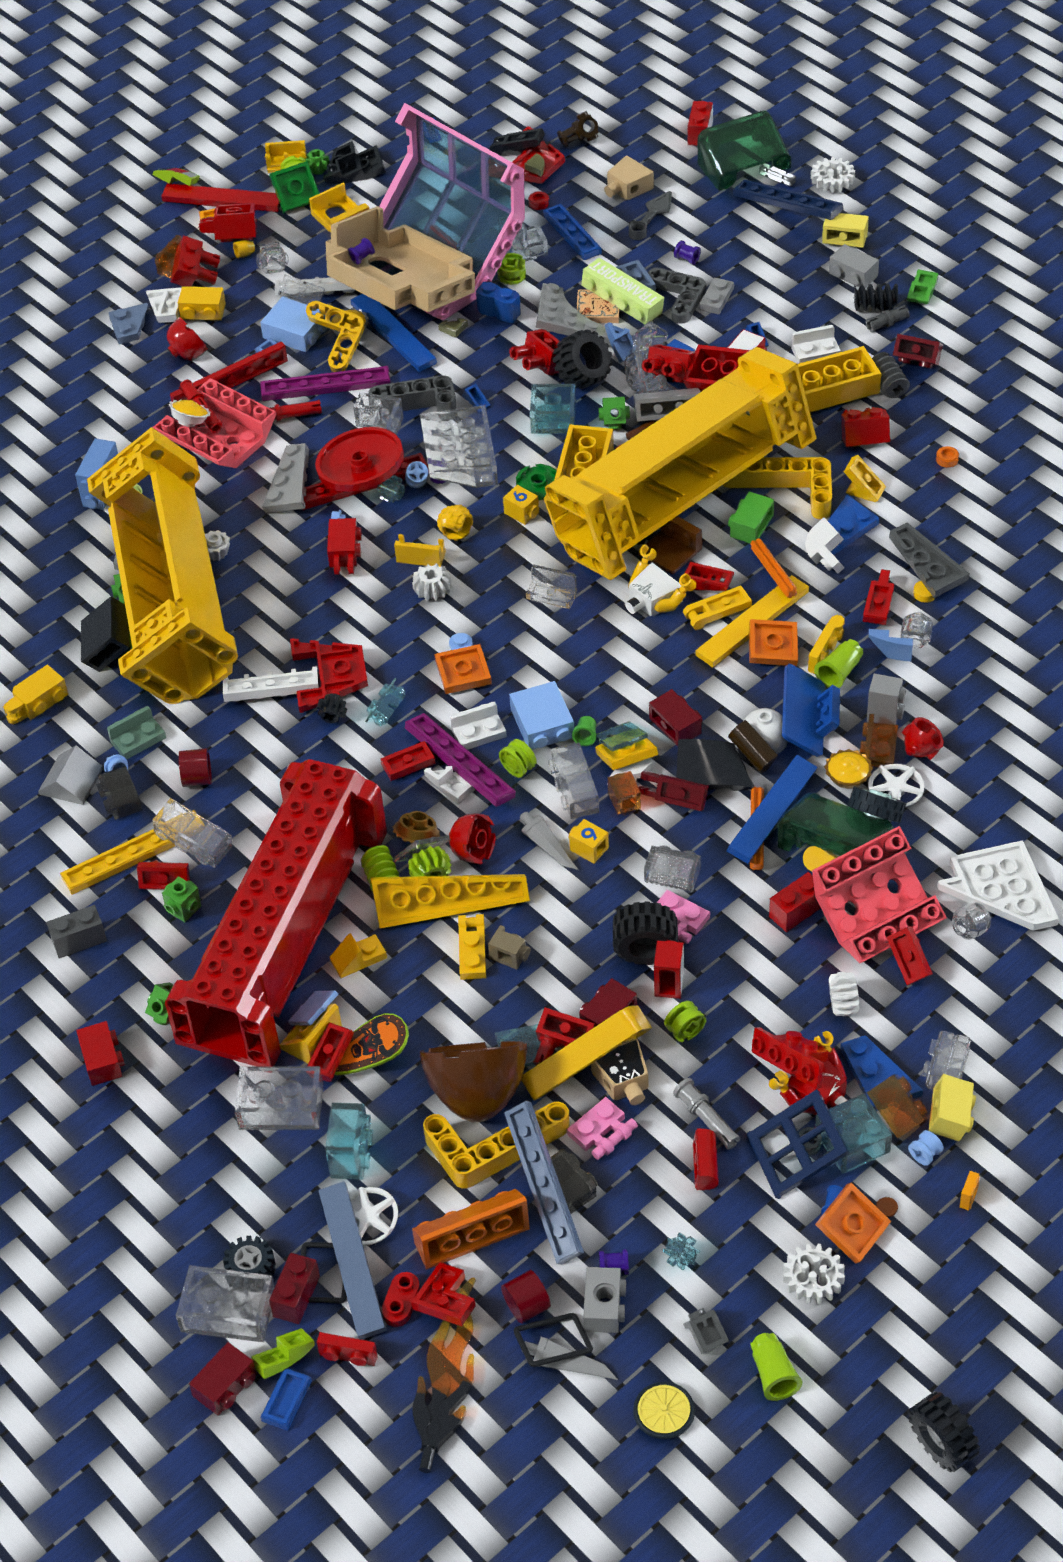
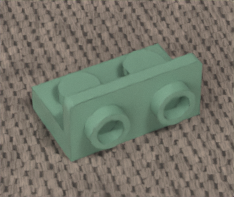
M149 706L135 711L133 714L107 728L111 744L126 760L166 738L165 731L153 718Z

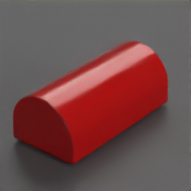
M329 1022L306 1070L318 1079L331 1082L354 1035L353 1031Z
M697 1128L692 1143L696 1190H711L719 1184L716 1134L709 1129Z

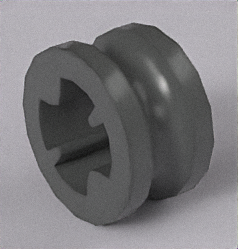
M803 1128L799 1131L800 1137L814 1128ZM821 1134L810 1140H814V1144H810V1142L804 1144L809 1155H814L820 1151Z

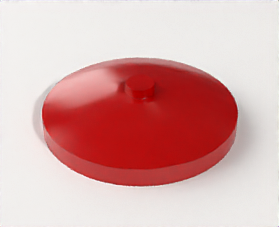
M379 427L358 428L344 432L330 440L318 453L315 467L320 481L328 488L342 492L361 491L375 487L392 477L403 462L404 450L399 437L387 429Z

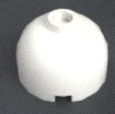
M760 708L750 712L744 718L776 754L782 752L787 746L788 741L782 737L783 716L774 709Z

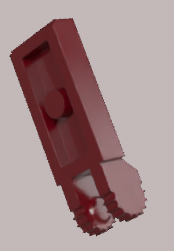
M648 771L641 772V779L658 784L657 789L639 786V794L655 798L654 800L698 811L704 810L709 786L663 774L659 775Z

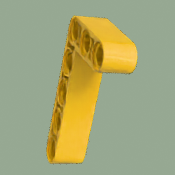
M763 457L723 484L727 488H810L811 515L816 519H822L823 517L826 519L831 515V463L823 457Z
M638 1005L628 1006L523 1074L521 1081L535 1101L624 1042L639 1038L651 1030L652 1026Z
M552 1102L535 1111L546 1145L567 1133V1128L570 1127L569 1109L564 1103ZM432 1114L423 1123L426 1144L457 1187L470 1188L520 1160L516 1146H507L508 1144H515L509 1126L467 1149L444 1116Z

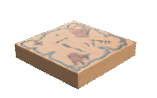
M578 290L577 310L579 313L596 323H619V308L616 305L602 299L590 290Z

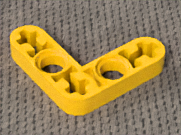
M312 301L306 307L308 319L313 323L340 332L328 357L329 367L333 372L345 371L364 333V321L359 315L319 301ZM319 309L320 313L313 315L312 311ZM337 314L341 316V320L338 323L330 322V317ZM356 322H358L359 327L356 326L354 329H352L351 324L354 325ZM348 339L352 341V345L349 348L341 347V342ZM340 353H342V363H338V365L336 366L334 361H338L340 358Z

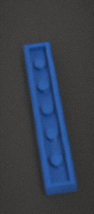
M364 294L350 299L351 306L356 310L361 309L362 312L367 313V317H369L368 322L418 372L437 364L436 357L380 302Z
M796 755L730 843L727 852L749 864L815 774L818 767Z

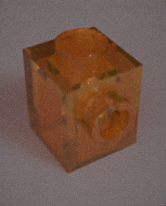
M631 771L607 777L608 794L617 815L641 808V793Z

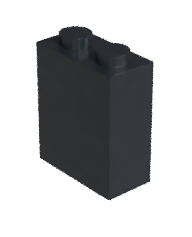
M112 596L81 620V662L98 672L130 648L129 625L125 604Z

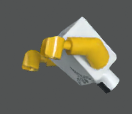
M644 544L640 548V554L643 558L641 561L638 560L628 584L630 600L625 603V606L631 614L641 609L649 616L674 611L683 602L687 595L685 592L693 591L696 588V582L688 574L681 575L679 582H677L655 564H647L648 561L654 560L657 554L655 549L652 548L650 553L646 555L649 547Z

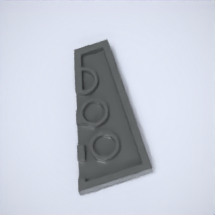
M908 522L890 531V540L934 598L969 580V572Z

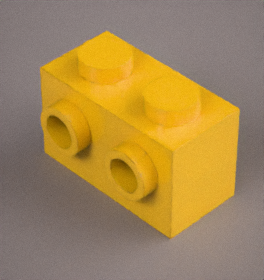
M182 286L178 299L179 314L182 319L222 320L226 305L223 288Z

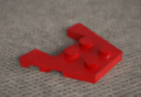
M527 126L523 131L532 130V128ZM542 139L539 146L536 148L528 147L512 163L524 169V181L542 184L565 163V156L551 144L547 145ZM536 153L541 155L545 162L542 176L525 170L524 164ZM491 158L490 175L502 177L507 166Z
M290 639L293 661L317 657L321 687L297 691L300 713L316 708L319 699H324L326 694L334 693L343 697L368 686L362 645L334 642L332 645L319 644V641L310 640L309 643L299 642V639Z

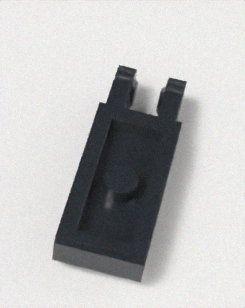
M542 128L497 136L494 138V144L490 146L489 150L502 155L504 151H518L528 147L536 148L540 145L545 133Z

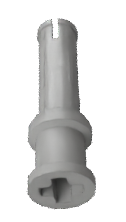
M691 1078L684 1079L675 1087L673 1095L676 1098H680L688 1106L687 1110L690 1114L698 1115L708 1128L715 1132L717 1138L728 1150L737 1145L734 1140L739 1142L740 1136L711 1107L708 1096L701 1094L694 1086V1081Z

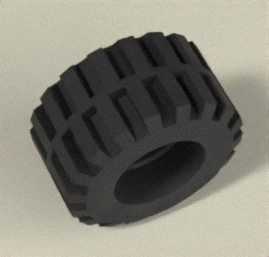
M586 329L573 333L561 339L562 341L558 342L557 348L554 349L553 354L556 355L553 358V363H556L555 371L559 372V378L564 379V383L567 386L571 384V388L584 389L604 380L611 371L609 366H612L613 361L610 360L612 353L608 350L609 345L608 343L605 344V339L602 336L598 337V333L595 331L591 332V330ZM580 353L585 358L586 366L582 363L580 359Z
M645 901L642 903L635 902L632 905L628 904L624 906V909H619L613 917L614 952L618 954L619 958L625 959L626 962H633L638 965H652L655 961L657 941L671 940L678 942V920L676 914L668 906H662L661 903Z

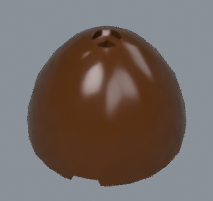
M501 1041L500 1047H487L485 1042L429 1048V1052L421 1050L420 1059L429 1086L439 1100L460 1118L470 1122H483L495 1117L506 1107L515 1094L523 1077L527 1043L523 1041Z

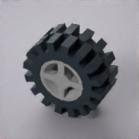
M251 1235L246 1236L247 1241H243L242 1237L237 1238V1245L232 1241L229 1244L230 1250L226 1249L224 1252L225 1257H223L228 1281L231 1284L234 1283V1287L237 1289L242 1285L243 1291H248V1286H252L253 1291L258 1290L257 1284H260L262 1287L266 1286L265 1279L271 1281L273 1278L272 1273L275 1274L276 1270L273 1251L266 1240L261 1242V1238L258 1236L253 1241Z

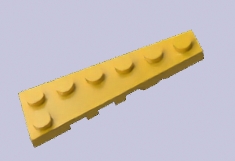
M525 874L371 878L380 929L530 901Z

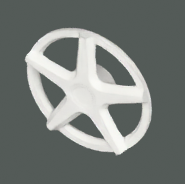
M903 764L880 765L872 773L868 783L869 790L887 791L892 798L900 800L905 792L916 794L917 797L908 802L906 807L915 804L922 797L925 787L922 776L915 768ZM901 769L905 770V772L899 777H895L888 770ZM881 773L887 782L873 787L874 779ZM911 775L917 778L920 789L906 783Z
M360 1187L357 1191L350 1194V1199L352 1201L359 1196L360 1209L354 1211L358 1222L361 1239L367 1229L374 1227L384 1233L376 1239L362 1241L363 1245H372L382 1241L393 1231L398 1220V1207L393 1196L387 1191L376 1187ZM367 1193L380 1194L387 1199L376 1205H371ZM392 1205L394 1216L389 1227L380 1219V1213Z

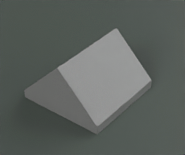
M76 745L57 757L38 791L39 795L84 805L103 770V766Z

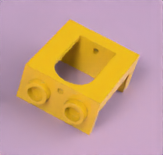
M344 183L309 198L311 215L330 233L332 224L369 210V206L366 203L358 206L346 195ZM332 207H341L346 211L332 219L325 213Z

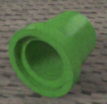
M590 716L581 717L577 726L573 729L572 738L574 742L581 746L592 745L597 737L595 731L596 721Z

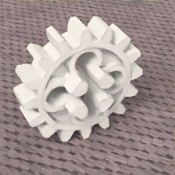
M834 157L831 160L824 158V162L817 161V165L812 166V184H816L817 189L823 187V191L831 189V192H834L835 189H838L841 192L843 187L848 189L849 184L853 185L855 179L854 166L849 165V161L842 162V158L835 160Z
M808 1243L804 1251L796 1247L795 1256L788 1254L787 1263L783 1265V1282L788 1284L787 1291L789 1293L796 1291L797 1300L803 1296L806 1297L807 1304H810L812 1299H816L818 1304H822V1297H826L831 1301L833 1299V1292L839 1294L841 1292V1284H844L845 1266L840 1264V1256L835 1255L832 1257V1249L830 1247L826 1251H822L821 1244H818L816 1249H812ZM809 1263L811 1264V1272H809ZM817 1275H819L820 1285L817 1284Z

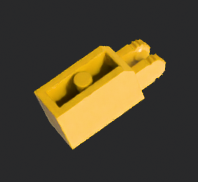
M47 664L14 686L12 691L14 697L6 702L3 708L5 714L7 713L6 718L10 724L21 722L27 717L32 720L69 695L65 679Z

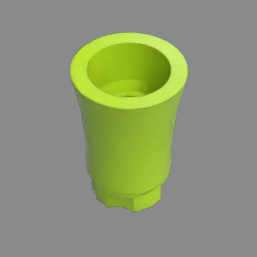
M849 639L844 641L826 658L815 665L814 672L817 679L821 680L827 688L831 685L840 688L863 656V649L855 640Z
M762 1333L756 1336L750 1345L753 1352L752 1356L762 1381L765 1398L771 1401H779L791 1397L800 1390L803 1381L791 1364L782 1343L774 1333Z

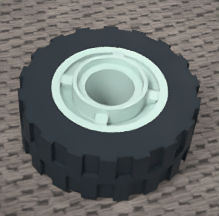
M854 786L847 806L878 819H887L900 823L907 803L892 798L891 795L880 791Z

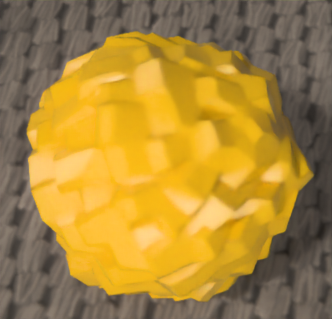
M462 505L447 506L439 513L437 526L447 539L458 541L469 535L473 525V516Z

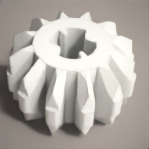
M427 563L425 568L419 566L418 571L414 572L412 585L414 592L417 593L419 598L424 597L426 601L430 598H434L435 601H437L438 597L445 598V594L450 592L451 575L447 572L445 566L439 567L437 563L434 566H430Z
M845 971L831 974L828 980L833 1013L836 1016L856 1014L860 1007L855 975L853 972Z

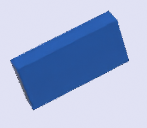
M288 1368L283 1370L260 1417L261 1421L288 1431L312 1382L311 1376Z

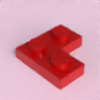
M439 1262L412 1300L413 1310L463 1326L476 1307L474 1298L456 1292L465 1279L464 1270Z

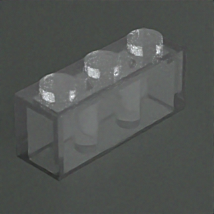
M580 743L551 749L552 759L548 760L551 774L555 773L556 775L554 782L557 792H562L563 796L560 798L563 810H568L571 819L599 813V796Z
M171 798L153 818L154 832L160 839L171 841L180 851L184 853L189 852L204 865L209 864L216 868L232 848L231 834Z

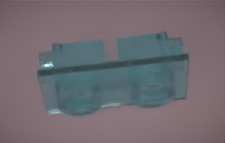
M394 678L390 685L384 684L378 693L381 696L378 701L374 699L366 710L369 713L365 721L366 723L372 718L376 725H385L395 711L388 704L397 709L405 698V689L394 685L397 680L396 678Z

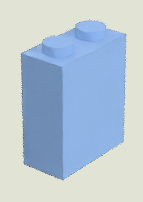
M281 297L260 322L264 339L268 340L271 338L278 343L282 341L285 346L307 352L316 343L319 336L327 330V327L313 323L308 319L306 304L285 297ZM317 309L316 311H312L313 315H315L316 313H320L319 309Z
M555 681L509 694L511 712L525 743L531 750L572 738L574 721Z

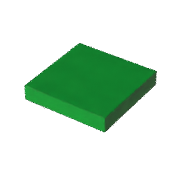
M308 161L269 174L283 213L309 205V198L320 194Z

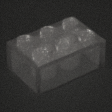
M320 1066L240 1067L235 1105V1116L239 1130H319L323 1095V1079Z
M189 1265L176 1312L180 1331L264 1343L271 1315L269 1299L275 1288L272 1275Z

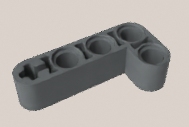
M445 375L377 385L370 388L368 393L370 410L377 415L436 406L439 417L443 419H451L457 414L453 382L449 376Z

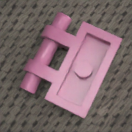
M666 890L657 901V903H661L662 906L666 905L675 912L678 920V941L686 944L692 939V935L687 933V931L697 935L710 919V911L669 890Z
M605 1097L567 1128V1135L585 1151L593 1145L596 1146L591 1153L595 1159L599 1160L602 1156L613 1152L614 1146L621 1140L625 1141L632 1136V1131L638 1127V1124L632 1118L625 1124L620 1123L625 1119V1113ZM611 1130L614 1132L608 1138L604 1137Z

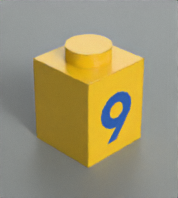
M516 485L503 497L504 514L524 525L539 513L538 496L519 485Z
M585 819L578 826H574L569 833L570 851L593 864L609 848L608 832Z

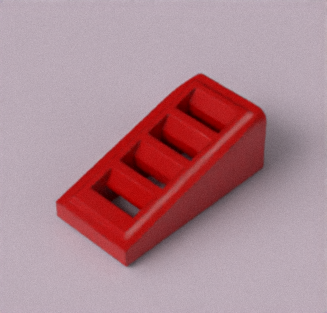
M694 562L689 563L684 573L688 574L696 582L694 590L727 591L734 577L733 571Z

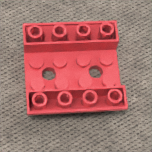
M210 378L197 391L203 394L204 401L223 424L219 432L211 433L205 422L196 424L194 427L183 426L178 423V420L168 415L153 426V428L168 439L217 465L237 468L265 443L276 417V411Z
M900 826L812 870L815 897L838 943L859 963L891 948L886 937L910 926L913 927L915 934H918L947 918L936 895L929 898L926 896L904 852L912 848ZM889 880H894L898 884L897 893L889 891ZM847 902L855 905L856 912L853 916L845 911V904Z

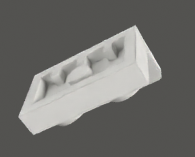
M833 325L792 333V351L798 364L841 352L834 338L835 328Z
M495 702L483 704L450 716L452 733L456 741L467 750L507 737L506 729L498 715Z

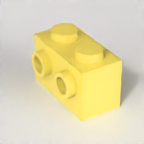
M839 213L832 220L825 219L822 243L864 247L868 234L869 216Z
M943 1073L933 1088L929 1122L930 1132L960 1141L966 1132L969 1133L974 1123V1118L971 1117V1110L976 1101V1096L973 1095L974 1083Z

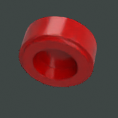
M538 191L530 194V208L543 210L548 207L549 196L546 193Z

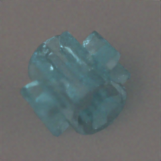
M393 475L385 482L379 484L377 490L381 493L380 499L394 503L395 500L399 501L405 493V486L401 484L403 479Z
M681 1232L675 1238L671 1239L668 1237L667 1246L663 1249V1252L670 1256L666 1262L672 1267L677 1264V1267L681 1270H685L687 1265H695L696 1256L700 1253V1250L693 1247L696 1240L691 1236L686 1238Z

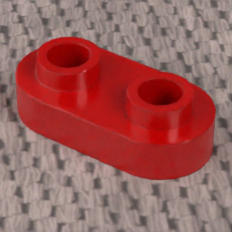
M399 1273L391 1282L382 1305L383 1319L389 1326H403L411 1317L413 1312L411 1302L420 1290L419 1280L413 1273ZM402 1283H410L406 1287L401 1286ZM393 1307H400L398 1311L391 1310Z

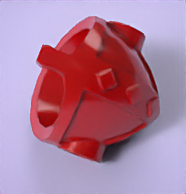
M923 717L915 718L901 732L905 736V750L909 756L927 757L931 760L944 744L940 730L934 723Z

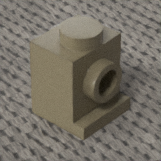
M502 925L499 926L488 943L491 960L516 970L522 961L525 962L528 959L531 950L530 947L526 946L525 939L517 934L505 932V927Z

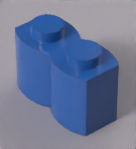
M483 282L476 290L477 310L481 314L495 316L497 319L507 323H514L521 315L520 294L509 288H501L492 282Z

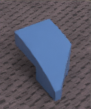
M610 322L605 324L607 336L619 363L640 353L629 333V329L619 328Z
M869 629V638L887 658L911 662L913 638L889 637V630Z

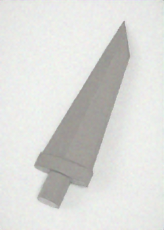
M528 812L522 813L520 819L525 823L521 830L523 834L534 841L560 865L578 870L546 824L544 818L539 815L533 819Z
M544 1337L540 1338L538 1345L525 1341L530 1355L535 1356L533 1361L573 1352V1350ZM584 1355L542 1365L543 1367L618 1380L605 1364Z

